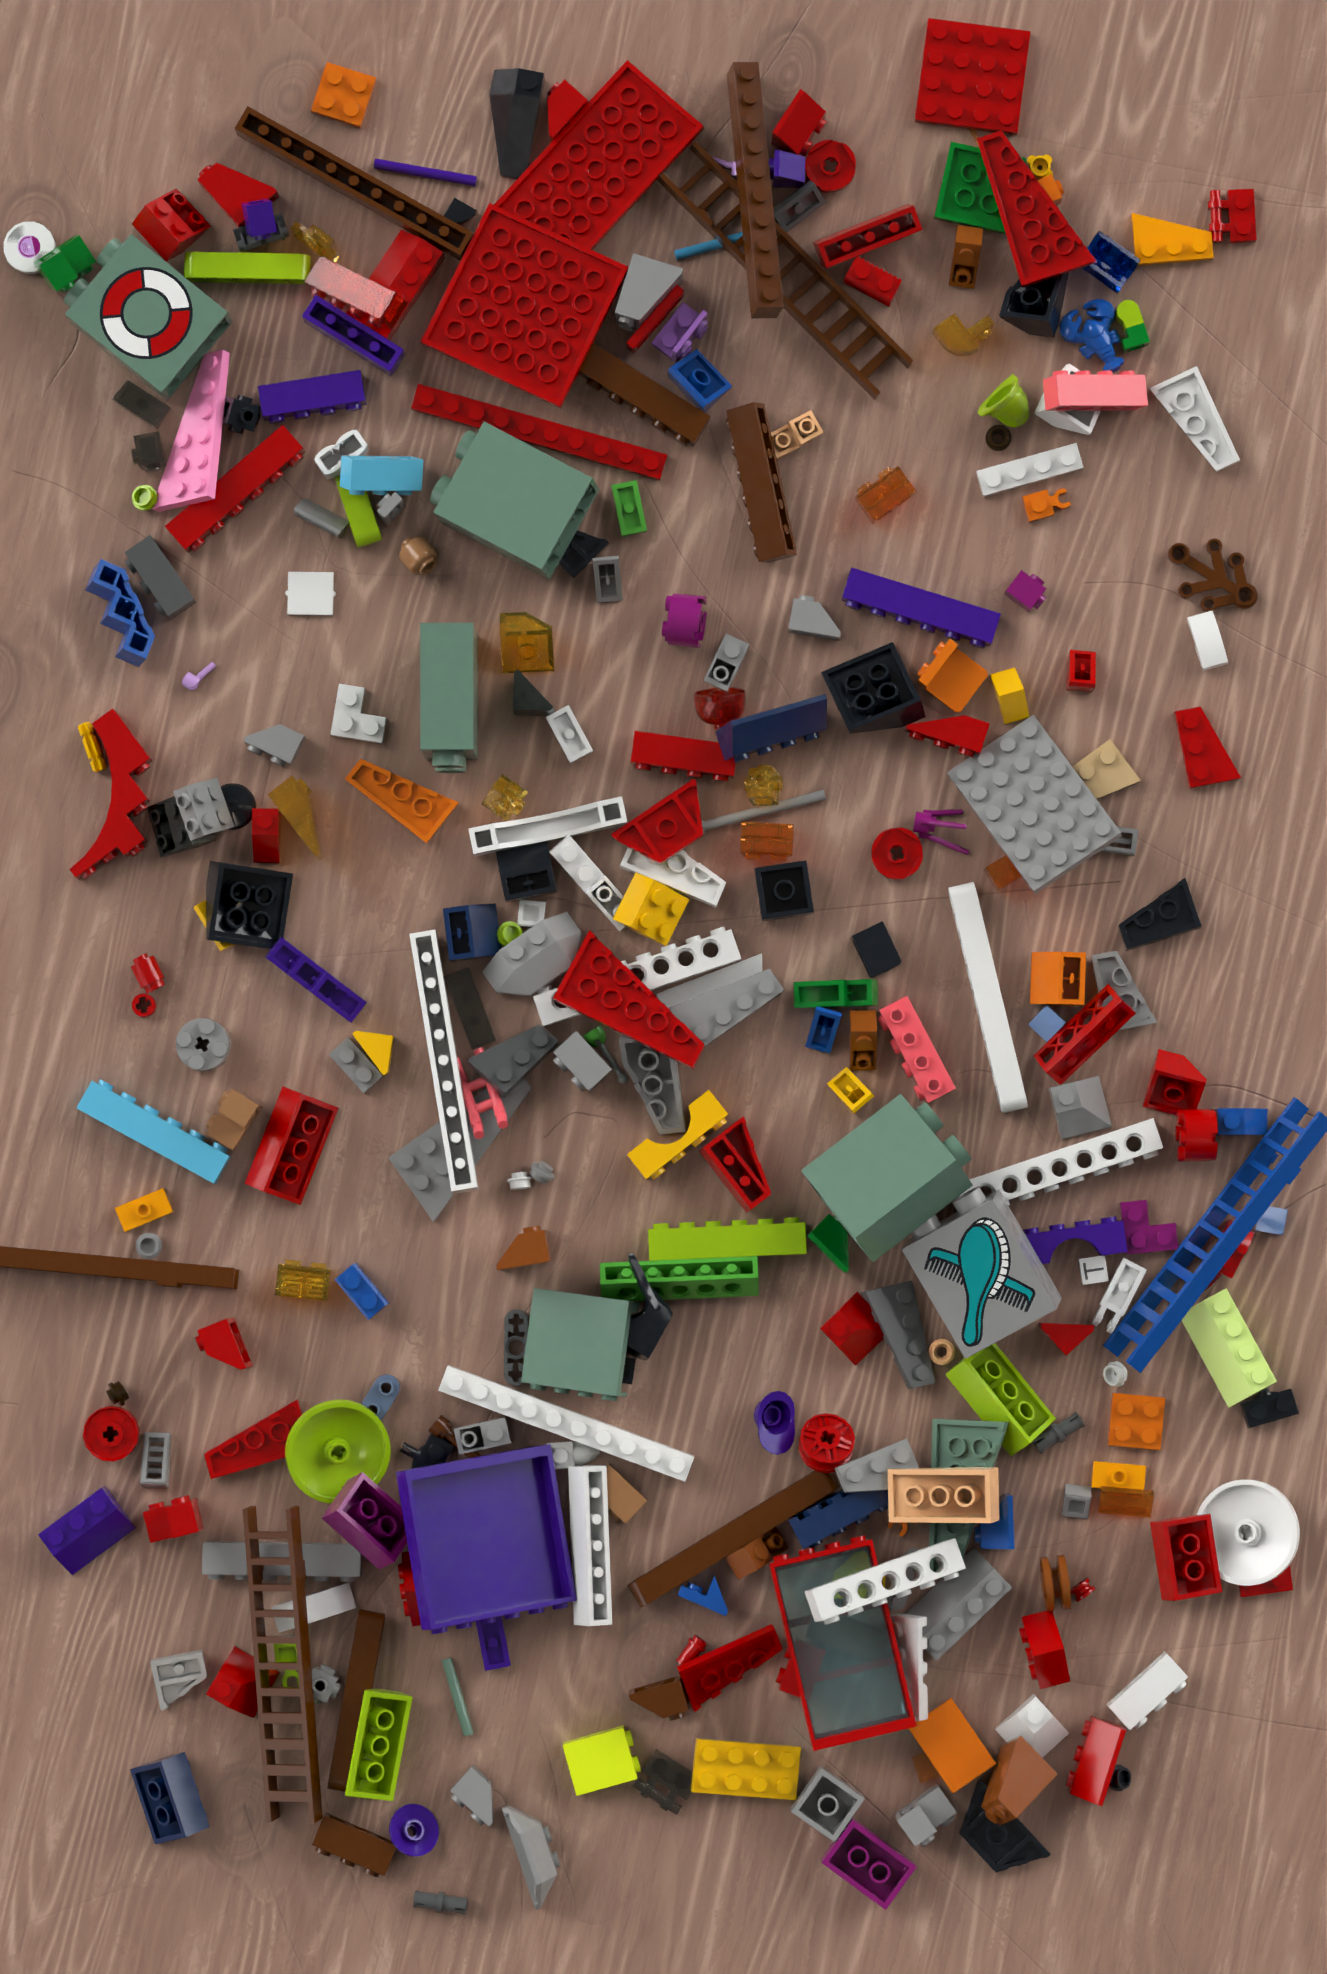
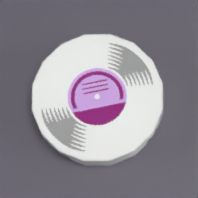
M34 221L15 225L7 233L4 240V254L7 261L13 268L25 274L38 273L39 271L33 262L56 248L51 232L44 225Z

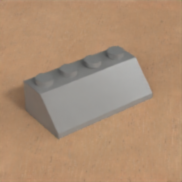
M975 1548L963 1557L966 1569L960 1570L957 1578L944 1581L943 1578L940 1579L936 1585L905 1613L927 1617V1626L922 1627V1637L927 1638V1649L925 1650L936 1661L1012 1589L1010 1584Z

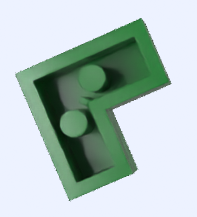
M76 234L33 263L50 289L56 292L62 291L63 293L74 286V280L78 278V274L82 277L94 269L92 265L96 263V260L80 235Z

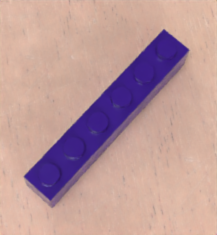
M852 567L841 600L846 602L845 606L860 610L861 607L871 610L870 614L882 618L890 615L896 617V622L904 625H910L911 622L921 625L920 629L930 633H935V630L945 632V637L960 641V638L970 640V645L978 648H985V645L991 646L1001 615L998 612Z

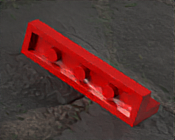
M1107 984L1041 1047L1033 1057L1052 1079L1062 1085L1127 1023L1136 1012ZM1111 995L1113 1000L1102 1007L1103 1001ZM1088 1015H1092L1091 1021L1083 1025L1084 1019ZM1073 1033L1072 1039L1068 1043H1064L1065 1037ZM1051 1051H1055L1054 1056L1046 1063L1043 1058Z

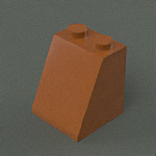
M1022 1736L1004 1743L1000 1747L996 1765H994L981 1805L986 1811L985 1815L991 1822L998 1823L999 1826L1016 1819L1054 1779L1057 1773Z

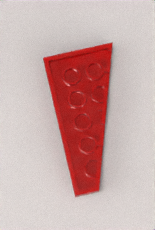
M589 930L559 985L553 1000L694 1069L705 1048V1044Z

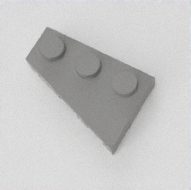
M1112 951L1091 955L1097 993L1109 984L1121 999L1136 1012L1119 1030L1158 1023L1118 952ZM1111 995L1103 1001L1102 1007L1113 1000Z
M904 1439L834 1469L844 1493L888 1490V1469L919 1467L908 1440Z

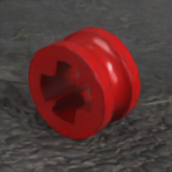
M139 994L132 1001V1009L138 1016L149 1017L156 1010V1002L148 994ZM146 998V1002L149 1000L151 1002V1006L147 1007L148 1012L142 1013V1009L138 1010L137 1005L141 1004L140 999Z
M1088 1577L1070 1589V1593L1076 1596V1602L1081 1601L1096 1589L1094 1586L1089 1585L1090 1580Z

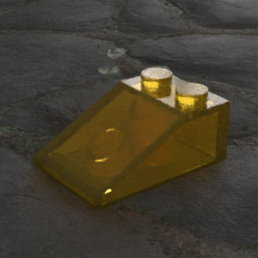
M292 775L267 795L320 861L324 857L313 801L308 796L312 791L301 777L296 780Z

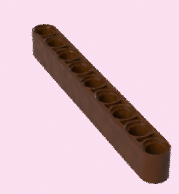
M814 1470L640 1576L627 1586L642 1608L840 1487V1484L833 1472L821 1473Z

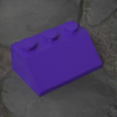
M104 1486L39 1533L38 1536L51 1554L71 1575H74L136 1529V1527L107 1487Z

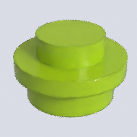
M141 485L132 493V502L141 511H148L157 503V492L149 485Z
M512 921L502 923L497 930L498 941L503 946H506L523 934L521 927Z

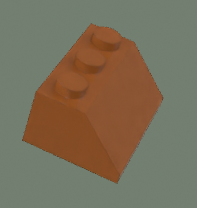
M540 1226L523 1228L524 1233L516 1236L497 1263V1270L552 1261L547 1231L541 1230Z

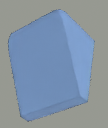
M1046 1005L1028 1025L1048 1042L1066 1022Z
M1269 1206L1256 1223L1255 1230L1283 1235L1288 1210Z

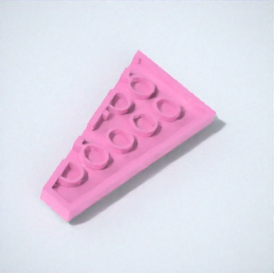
M225 350L207 353L203 356L157 491V503L152 508L157 512L215 499L230 353Z

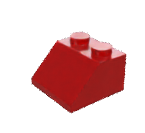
M800 89L773 130L771 144L781 151L806 156L813 145L810 140L815 133L819 135L827 123L824 120L826 111L805 91Z

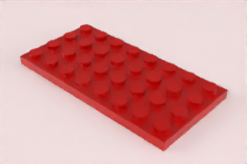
M627 60L494 205L593 250L659 179V174L661 172L664 173L704 130V126Z

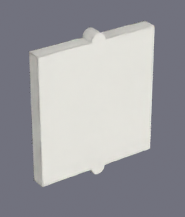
M288 572V590L285 592L286 596H288L287 614L333 615V597L336 596L334 591V572Z

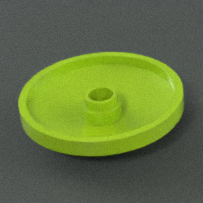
M341 1399L319 1403L303 1413L290 1430L285 1447L286 1465L295 1484L309 1497L329 1504L334 1501L348 1479L362 1472L378 1485L388 1468L391 1454L388 1433L377 1415L360 1403Z

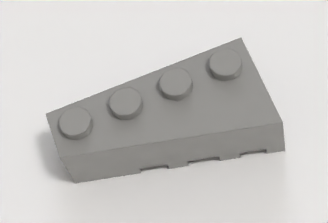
M767 969L669 1007V1009L706 1047L783 993L784 989L771 970Z

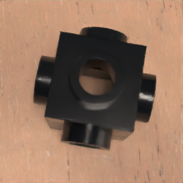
M238 395L237 399L225 396L223 423L229 425L228 430L243 434L244 430L254 432L255 426H257L260 420L259 411L261 407L252 404L253 399Z

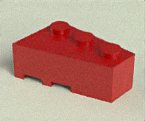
M743 1116L701 1148L699 1152L747 1213L770 1196L771 1191Z

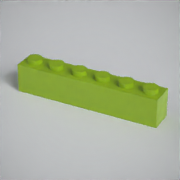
M795 1217L784 1218V1223L774 1224L773 1219H758V1224L747 1225V1220H731L732 1226H721V1221H705L706 1227H695V1222L679 1223V1228H669V1223L653 1224V1229H648L649 1261L807 1254L805 1222H800V1218Z

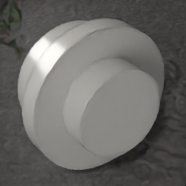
M540 1161L539 1163L533 1162L531 1164L532 1169L529 1173L538 1182L547 1184L548 1181L554 1179L553 1168L546 1162Z
M144 1233L136 1241V1251L145 1259L157 1257L162 1250L161 1239L156 1234Z

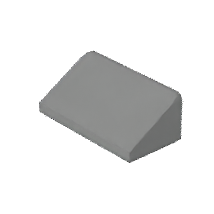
M306 498L302 499L293 510L297 517L337 538H342L349 525L348 520Z

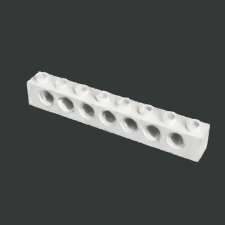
M720 927L710 931L711 936L701 939L700 935L686 939V945L676 948L675 943L660 948L662 953L652 956L651 952L636 956V962L627 964L626 960L621 962L630 970H642L644 973L642 982L652 991L740 961L741 956L732 930L726 931L725 927ZM709 943L715 944L718 948V954L713 958L706 957L703 953L704 946ZM683 952L691 953L694 958L693 963L689 966L681 965L678 961L679 955ZM659 960H664L669 965L668 971L662 975L657 974L653 969L654 964ZM551 985L542 988L537 992L538 995L533 996L543 1027L581 1015L568 1007H557L553 997L558 988L552 989Z
M1154 1118L969 1179L973 1186L965 1192L978 1186L988 1187L991 1193L999 1189L1006 1203L1010 1205L1009 1200L1019 1197L1020 1201L1035 1197L1033 1191L1043 1188L1044 1192L1047 1193L1059 1189L1058 1183L1068 1180L1069 1184H1074L1085 1180L1084 1174L1093 1172L1094 1176L1109 1172L1108 1166L1118 1163L1119 1168L1133 1164V1158L1143 1155L1145 1160L1159 1155L1158 1150L1162 1149L1163 1145ZM1131 1136L1138 1138L1140 1141V1147L1135 1152L1130 1151L1126 1145L1128 1138ZM1105 1145H1111L1115 1149V1156L1111 1160H1107L1102 1156V1148ZM1081 1153H1085L1090 1157L1091 1162L1087 1168H1081L1077 1164V1157ZM1057 1161L1062 1162L1066 1167L1065 1174L1061 1177L1054 1175L1052 1172V1166ZM1031 1170H1037L1041 1174V1180L1037 1185H1032L1027 1180V1174ZM1006 1178H1012L1016 1182V1189L1012 1193H1006L1002 1188V1183Z

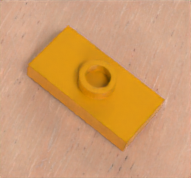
M164 1188L115 1208L124 1232L174 1212Z
M1093 1461L1091 1487L1144 1492L1146 1465Z

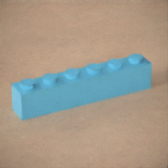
M101 1079L98 1083L95 1081L90 1082L77 1109L204 1179L217 1184L232 1157L226 1154L228 1151L226 1147L216 1142L211 1146L203 1141L204 1135L191 1129L190 1133L180 1129L182 1123L171 1117H168L167 1121L158 1116L160 1111L147 1104L144 1108L135 1104L136 1098L125 1092H122L121 1096L112 1091L114 1086Z

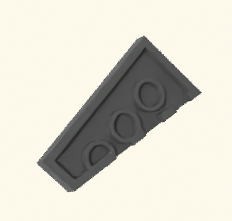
M912 1280L861 1292L865 1301H868L872 1309L871 1314L875 1322L879 1323L886 1345L890 1346L894 1354V1361L907 1388L913 1389L935 1383Z

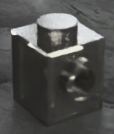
M160 432L133 436L135 448L131 449L134 464H138L141 470H146V473L161 471V467L166 466L167 462Z

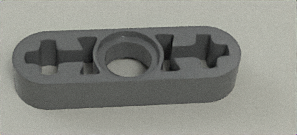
M517 1309L510 1311L504 1320V1378L507 1383L513 1386H519L524 1382H521L522 1376L519 1377L518 1381H513V1377L508 1375L509 1371L514 1369V1362L508 1364V1358L517 1360L525 1357L528 1334V1317L523 1311ZM514 1314H519V1318L524 1319V1324L519 1325V1333L524 1331V1338L521 1336L508 1337V1331L514 1333V1325L509 1324V1319L514 1318ZM519 1340L523 1343L524 1350L520 1355L510 1353L508 1347L511 1341ZM518 1363L519 1371H523L522 1363Z

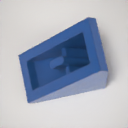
M817 1006L805 1047L830 1054L842 1013Z

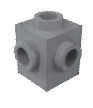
M321 1664L320 1667L316 1665L312 1670L314 1703L320 1705L322 1701L327 1703L330 1697L335 1699L341 1687V1684L337 1683L340 1676L335 1674L336 1670L324 1664ZM317 1681L325 1683L323 1690L316 1688L315 1684Z

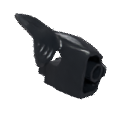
M631 1253L628 1255L629 1263L637 1285L645 1297V1306L642 1311L631 1315L626 1353L646 1361L651 1356L673 1313L667 1303L649 1285L642 1267L635 1255Z

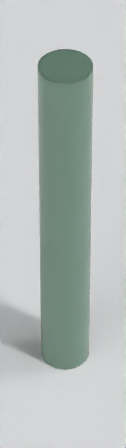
M452 1658L443 1659L441 1661L463 1735L474 1734Z

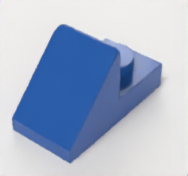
M715 1575L706 1594L702 1593V1587L694 1583L688 1582L687 1586L681 1584L678 1596L724 1616L727 1615L728 1608Z

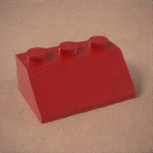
M234 1317L197 1330L199 1336H196L195 1339L201 1352L205 1351L206 1355L240 1370L253 1366Z
M1210 1514L1174 1517L1150 1522L1162 1600L1178 1601L1222 1592Z
M1091 1715L1090 1721L1085 1720L1081 1735L1085 1737L1082 1746L1077 1745L1073 1760L1077 1761L1074 1771H1069L1065 1786L1069 1787L1068 1792L1070 1794L1103 1806L1126 1733V1729L1122 1725Z

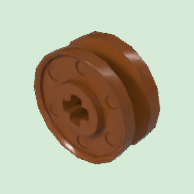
M1057 1555L1055 1568H1051L1047 1557H1040L1041 1585L1046 1611H1054L1055 1599H1060L1064 1610L1071 1609L1070 1582L1065 1556Z

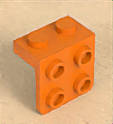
M949 639L946 644L941 641L932 654L936 657L932 663L928 664L925 662L917 675L920 676L917 684L951 710L959 713L987 678L988 672L957 649L958 644Z

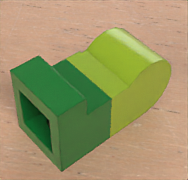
M1132 300L1122 301L1116 309L1115 318L1122 325L1126 337L1120 343L1124 354L1148 346L1150 340L1137 303Z

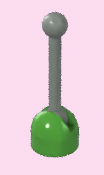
M599 1025L583 1035L589 1045L600 1047L618 1075L619 1083H626L628 1076L621 1072L604 1045L606 1034L602 1026Z

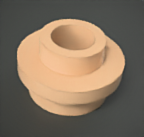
M937 1339L929 1347V1357L938 1365H946L954 1358L955 1348L946 1339ZM939 1347L946 1348L947 1353L945 1356L939 1357L937 1355Z

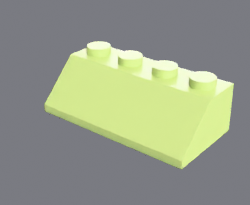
M1227 1288L1191 1307L1181 1320L1228 1408L1277 1382Z

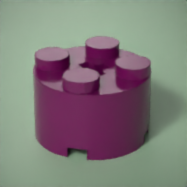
M673 593L672 596L667 595L665 611H668V620L663 621L662 636L665 637L668 645L701 648L698 640L703 641L707 612L702 611V604L707 605L705 596Z

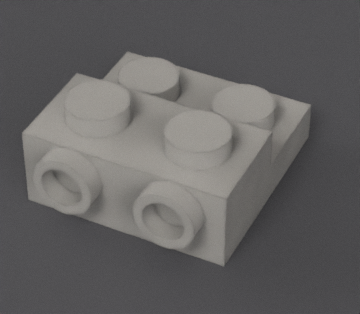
M218 778L201 781L173 791L190 841L234 827Z

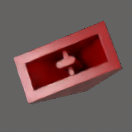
M1070 650L1066 690L1093 692L1096 685V652Z
M1039 1323V1328L1065 1356L1094 1331V1325Z

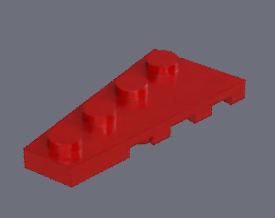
M299 1400L293 1401L204 1453L210 1478L214 1479L285 1458L288 1435L295 1422L302 1415Z
M772 1624L676 1667L694 1713L702 1708L701 1704L706 1700L719 1696L721 1694L720 1690L731 1682L735 1684L743 1678L742 1675L749 1669L758 1668L783 1650Z

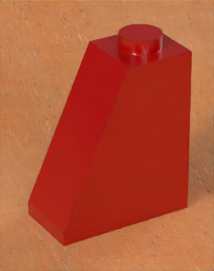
M217 162L213 166H206L199 173L200 177L197 179L199 185L237 227L245 226L242 203L268 199L273 203L279 198L278 192L274 187Z

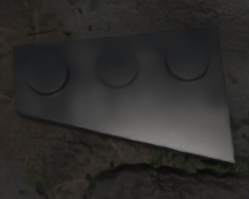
M1186 878L1118 926L1126 951L1202 927Z

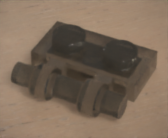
M656 1748L642 1770L643 1773L650 1777L646 1783L638 1778L632 1787L640 1791V1795L644 1798L649 1797L659 1803L661 1809L669 1810L677 1815L682 1806L675 1802L674 1799L679 1795L687 1800L692 1792L693 1772ZM657 1782L670 1789L667 1796L654 1788Z

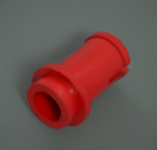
M694 1635L693 1638L689 1637L688 1645L679 1657L676 1658V1661L681 1665L697 1658L701 1652L706 1651L707 1643L697 1635Z

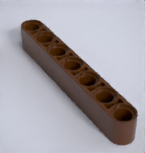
M359 1609L327 1789L346 1791L364 1690L373 1689L385 1613Z

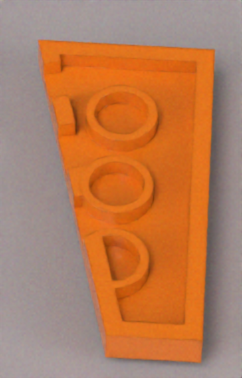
M363 759L357 762L345 778L347 782L426 844L459 804L455 800L440 795L435 791L420 786Z

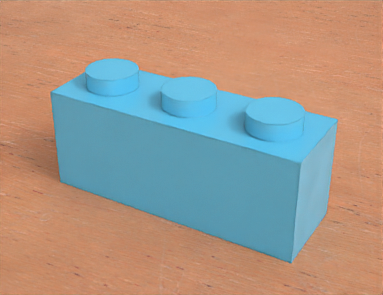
M341 456L340 487L348 489L349 494L364 495L365 491H373V494L387 495L388 491H397L396 493L399 495H412V491H422L423 459L413 456Z

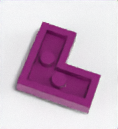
M1147 1200L1120 1202L1121 1220L1124 1223L1128 1251L1125 1252L1126 1255L1178 1248L1176 1223L1149 1226Z

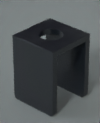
M883 921L851 937L870 978H874L897 967L902 962Z

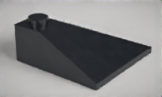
M893 642L821 672L850 734L901 728L926 717L922 701Z
M210 861L206 883V939L271 949L280 936L284 938L293 873Z

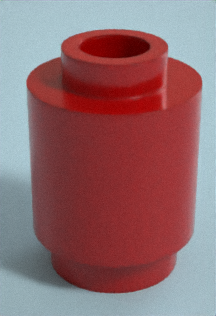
M147 953L133 959L134 965L131 966V969L141 989H145L147 994L165 985L163 981L165 977L154 955L148 957Z

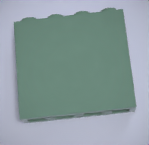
M534 1288L521 1382L530 1383V1389L546 1390V1386L554 1387V1392L569 1394L570 1389L578 1390L577 1396L593 1398V1393L602 1394L601 1399L617 1401V1396L627 1397V1393L621 1392L631 1313H638L639 1302Z

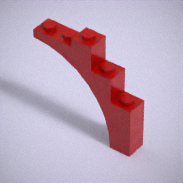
M113 708L92 723L103 742L109 759L112 778L111 802L106 821L97 840L85 856L69 869L78 880L82 877L84 880L91 877L97 871L95 867L102 862L108 864L118 856L116 853L118 850L126 857L130 854L134 857L145 849L143 845L148 842L130 816L133 814L136 817L148 808L146 804L150 800L132 776L134 774L140 776L150 768L148 764L152 762V759Z

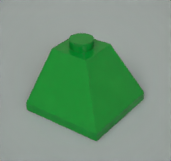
M828 1214L807 1237L843 1273H846L849 1270L848 1232L835 1215L832 1217Z

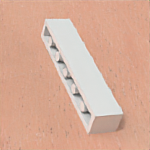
M604 1465L568 1466L572 1575L577 1601H573L574 1625H612L607 1468Z

